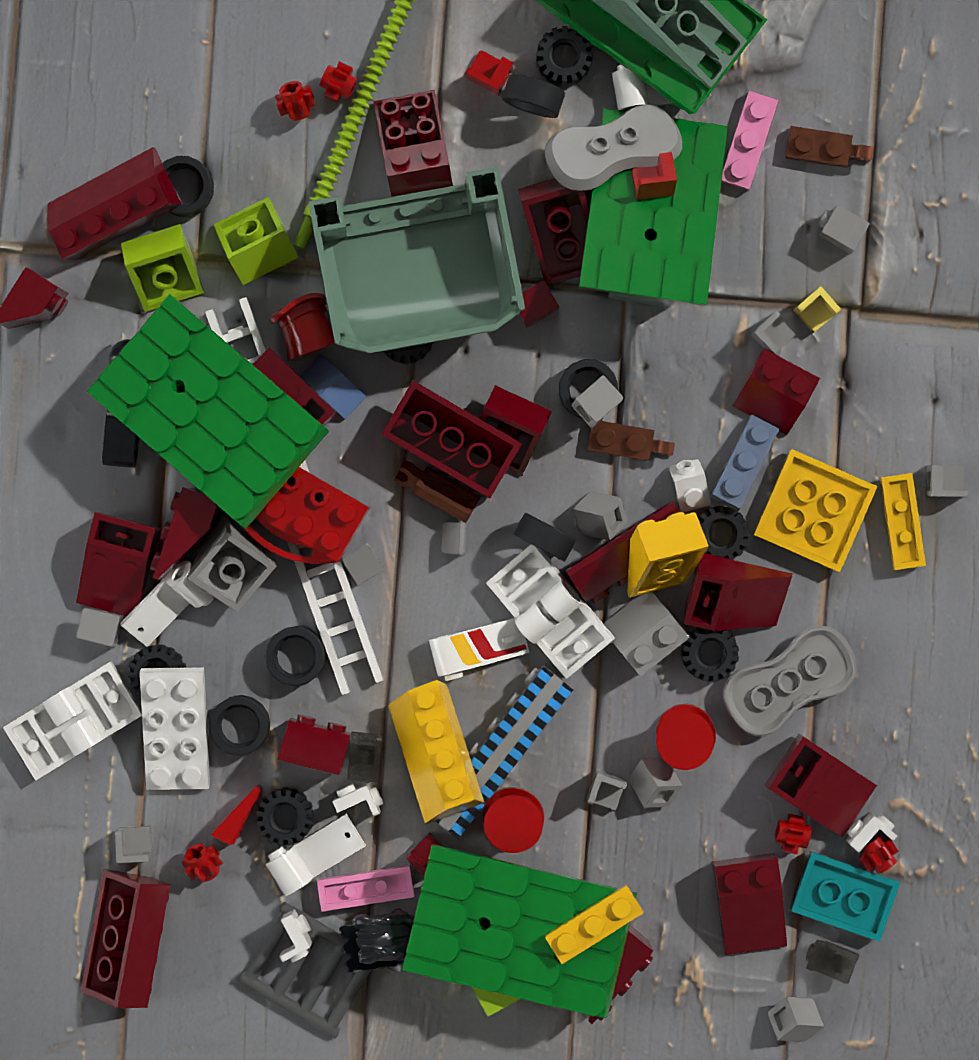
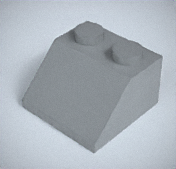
M223 517L204 540L187 575V579L238 612L275 569L274 552L262 546L250 534Z
M653 592L636 596L603 623L615 637L612 643L640 677L690 638Z

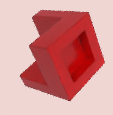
M481 50L471 68L468 67L465 75L470 81L499 96L513 70L514 62L503 56L499 60Z
M672 152L659 153L657 166L634 168L632 170L636 200L674 195L677 176Z

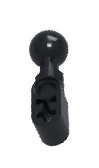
M131 339L121 340L111 348L108 357L109 364L119 355V352ZM107 410L102 463L107 466L135 468L138 458L139 437Z

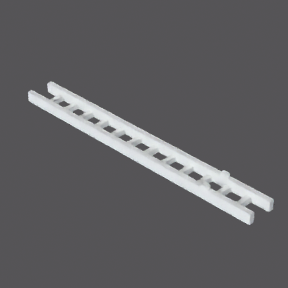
M247 297L239 299L248 327L243 328V326L231 329L228 331V334H222L214 310L206 311L211 330L228 343L252 335L259 356L248 359L251 364L266 351ZM304 460L299 467L310 473L306 460ZM287 542L291 553L302 556L299 549L303 546ZM294 561L341 694L344 695L350 692L341 666L367 657L375 682L383 681L384 678L342 561L324 564L310 570L306 569L303 562ZM335 569L343 591L317 600L310 578ZM346 598L353 620L328 629L320 607ZM356 628L364 650L338 658L331 636Z

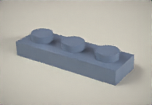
M754 415L749 417L710 498L737 512L740 510L779 428Z

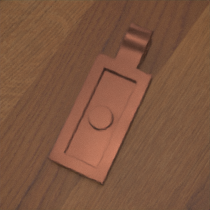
M790 126L785 159L847 168L849 159L870 162L874 147L851 145L853 135Z
M601 421L591 429L587 450L649 461L651 452L672 456L675 443L653 440L655 430Z
M404 460L394 479L400 486H414L411 493L464 523L468 521L481 498L480 495L427 466L422 471L407 460Z

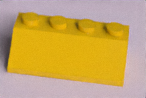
M435 680L408 690L388 705L424 822L427 824L483 804L482 793L447 684Z

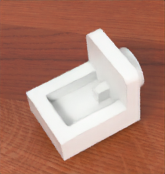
M698 459L683 460L669 467L681 512L711 505L705 473Z
M368 783L355 788L354 784L345 786L336 791L338 797H335L332 801L338 813L366 800L373 816L380 814L379 806L383 805L377 788L371 789Z
M869 813L862 821L858 819L851 825L847 831L849 836L845 841L860 852L879 829L893 841L898 836L891 831L895 825L885 816L880 814L876 818L873 814Z
M295 909L284 914L281 919L294 944L281 952L279 957L282 962L288 959L295 962L308 954L307 949L312 944V940L307 933L311 929L303 914L298 916Z

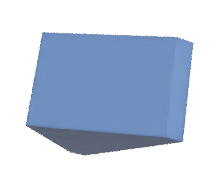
M322 354L300 375L344 419L366 398Z

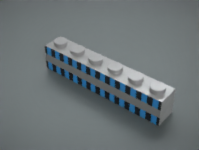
M543 665L540 670L536 667L531 670L523 681L527 684V687L521 694L515 692L504 706L508 711L503 718L499 719L496 716L485 730L489 734L482 744L477 741L470 749L469 756L484 803L435 820L456 838H460L574 690L573 687Z

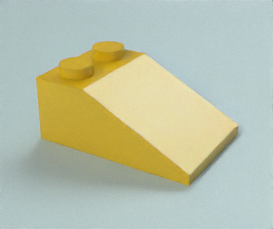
M678 512L670 515L666 520L659 522L647 520L637 525L630 539L627 589L629 598L687 583L709 547L696 512L686 515L683 512Z

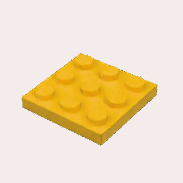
M790 449L753 535L840 572L878 486Z

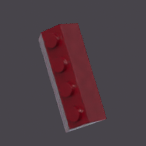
M152 147L49 202L48 231L61 259L77 260L181 205V202L155 147Z
M414 380L411 382L381 434L383 437L490 499L522 443Z
M674 502L667 503L565 569L568 577L585 602L591 599L593 603H596L609 594L608 587L616 582L619 586L628 582L630 539L637 525L647 520H655V522L666 520L670 515L678 513L679 510Z
M103 869L81 987L82 993L116 1008H148L154 970L158 958L159 943L163 931L164 916L169 900L170 884L152 877Z

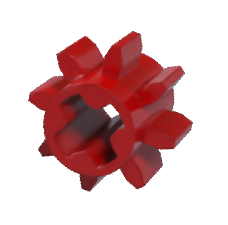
M340 61L336 68L331 65L327 66L319 84L320 87L326 89L324 97L337 103L341 97L347 100L350 98L358 78L352 76L353 67Z
M298 81L285 83L279 89L280 94L275 96L280 116L288 114L289 118L294 121L308 117L311 113V108L315 107L311 87L308 85L303 88L302 84Z
M788 813L787 821L778 820L774 841L781 843L780 849H783L782 852L798 854L799 847L805 849L808 847L811 826L804 824L805 819L803 816Z
M876 835L863 847L862 852L864 854L858 858L868 872L874 868L877 874H880L896 864L897 860L894 854L899 852V850L889 837L883 840L880 835Z
M203 843L191 846L185 853V860L181 862L186 868L184 872L191 881L197 877L202 883L214 879L219 873V866L223 864L219 858L220 853L213 844L208 848Z

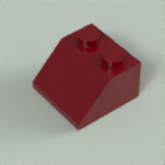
M25 267L0 306V325L11 329L52 320L55 315L60 316L68 304L66 297L69 293Z
M763 349L759 353L732 407L749 416L754 415L779 428V432L788 435L807 405L820 378Z
M494 386L479 419L522 443L508 470L523 476L552 411L501 387Z
M298 714L297 719L291 718L288 722L277 760L340 775L344 767L352 735L351 732L345 731L346 726L334 722H328L327 726L315 724L316 718Z

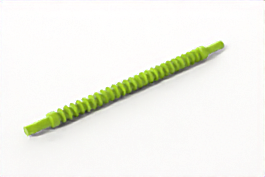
M416 0L394 1L396 8L390 10L393 15L392 17H387L389 24L383 26L386 31L385 33H380L382 40L376 42L379 47L373 50L375 57L369 59L371 65L366 66L368 73L362 75L364 82L359 83L360 91H355L357 98L352 99L353 107H348L350 114L345 115L347 121L341 124L343 131L337 133L340 138L339 140H334L336 147L330 149L333 154L332 156H327L329 163L328 165H323L326 170L324 173H320L322 180L316 182L318 188L313 189L315 196L310 197V201L331 197L329 191H334L332 184L338 182L336 175L341 174L339 168L340 166H345L343 159L348 158L346 151L352 149L350 142H355L353 135L359 133L357 126L363 124L360 119L361 117H366L364 110L370 108L367 103L373 100L372 92H377L374 87L376 84H380L378 77L384 75L382 68H387L385 61L391 59L389 52L394 51L393 43H398L396 36L401 35L399 28L405 26L403 20L408 19L406 12L412 10L410 4L415 3ZM306 205L303 214L305 218L293 244L305 250L313 231L309 205Z

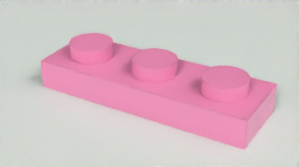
M748 91L723 167L722 183L746 191L750 190L779 100Z
M410 865L317 879L322 912L415 897Z

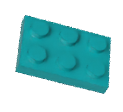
M810 851L790 911L880 942L900 882Z

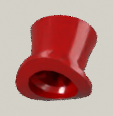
M321 293L303 295L275 312L269 318L271 324L278 321L280 329L282 328L288 362L309 357L335 344L332 327L324 315V312L327 311L325 308L327 304L325 295Z
M678 704L669 708L661 716L656 728V745L662 759L676 769L691 770L703 765L710 757L716 742V729L709 715L701 708L692 704Z
M517 787L500 789L494 792L484 806V831L491 844L504 852L520 853L527 851L538 842L542 834L544 824L542 804L535 795L525 789Z

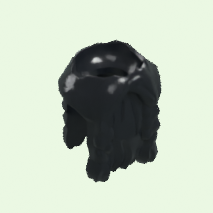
M396 908L390 914H378L375 916L360 914L354 916L352 925L341 926L339 928L340 936L347 940L342 946L341 951L343 955L350 956V959L344 963L347 973L377 968L384 969L386 967L396 972H407L403 971L402 968L415 917L401 908Z

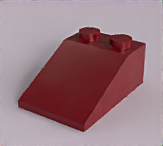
M555 178L519 188L518 192L541 272L547 286L580 277L590 211L584 190L578 191L566 188Z
M774 853L712 861L725 955L786 947L783 892L778 857Z

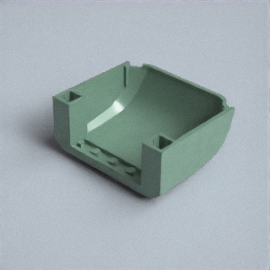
M498 167L466 172L465 184L342 206L340 196L308 201L334 340L337 345L372 354L498 330L525 309Z

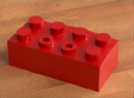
M298 467L256 518L277 537L289 543L310 548L312 550L311 556L296 555L274 546L258 534L251 525L245 530L262 546L284 558L310 564L340 562L370 507Z

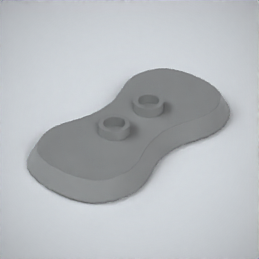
M639 105L625 111L612 122L602 126L571 127L559 131L548 140L545 146V157L551 173L561 185L571 190H591L602 185L613 175L631 168L657 166L659 153L672 152L674 161L682 150V137L673 118L661 107L656 105Z
M828 626L810 627L796 636L788 648L776 658L767 662L747 665L736 670L728 678L724 686L723 699L726 709L734 723L746 734L755 737L771 735L780 730L791 716L805 704L819 699L832 698L846 691L856 678V658L850 645L838 631Z

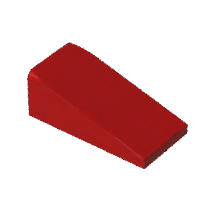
M258 784L212 832L211 836L229 845H234L263 789L262 786Z

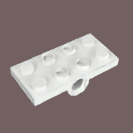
M532 544L486 582L516 618L515 623L520 632L530 642L537 643L566 679L615 639L544 552Z
M111 661L70 687L50 697L3 728L36 781L141 717L142 710Z
M204 667L141 668L140 690L146 790L209 789V712L206 709Z

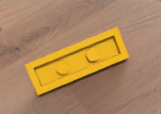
M913 473L879 477L893 570L926 566Z
M627 884L547 933L545 938L561 964H564L642 915L644 911Z

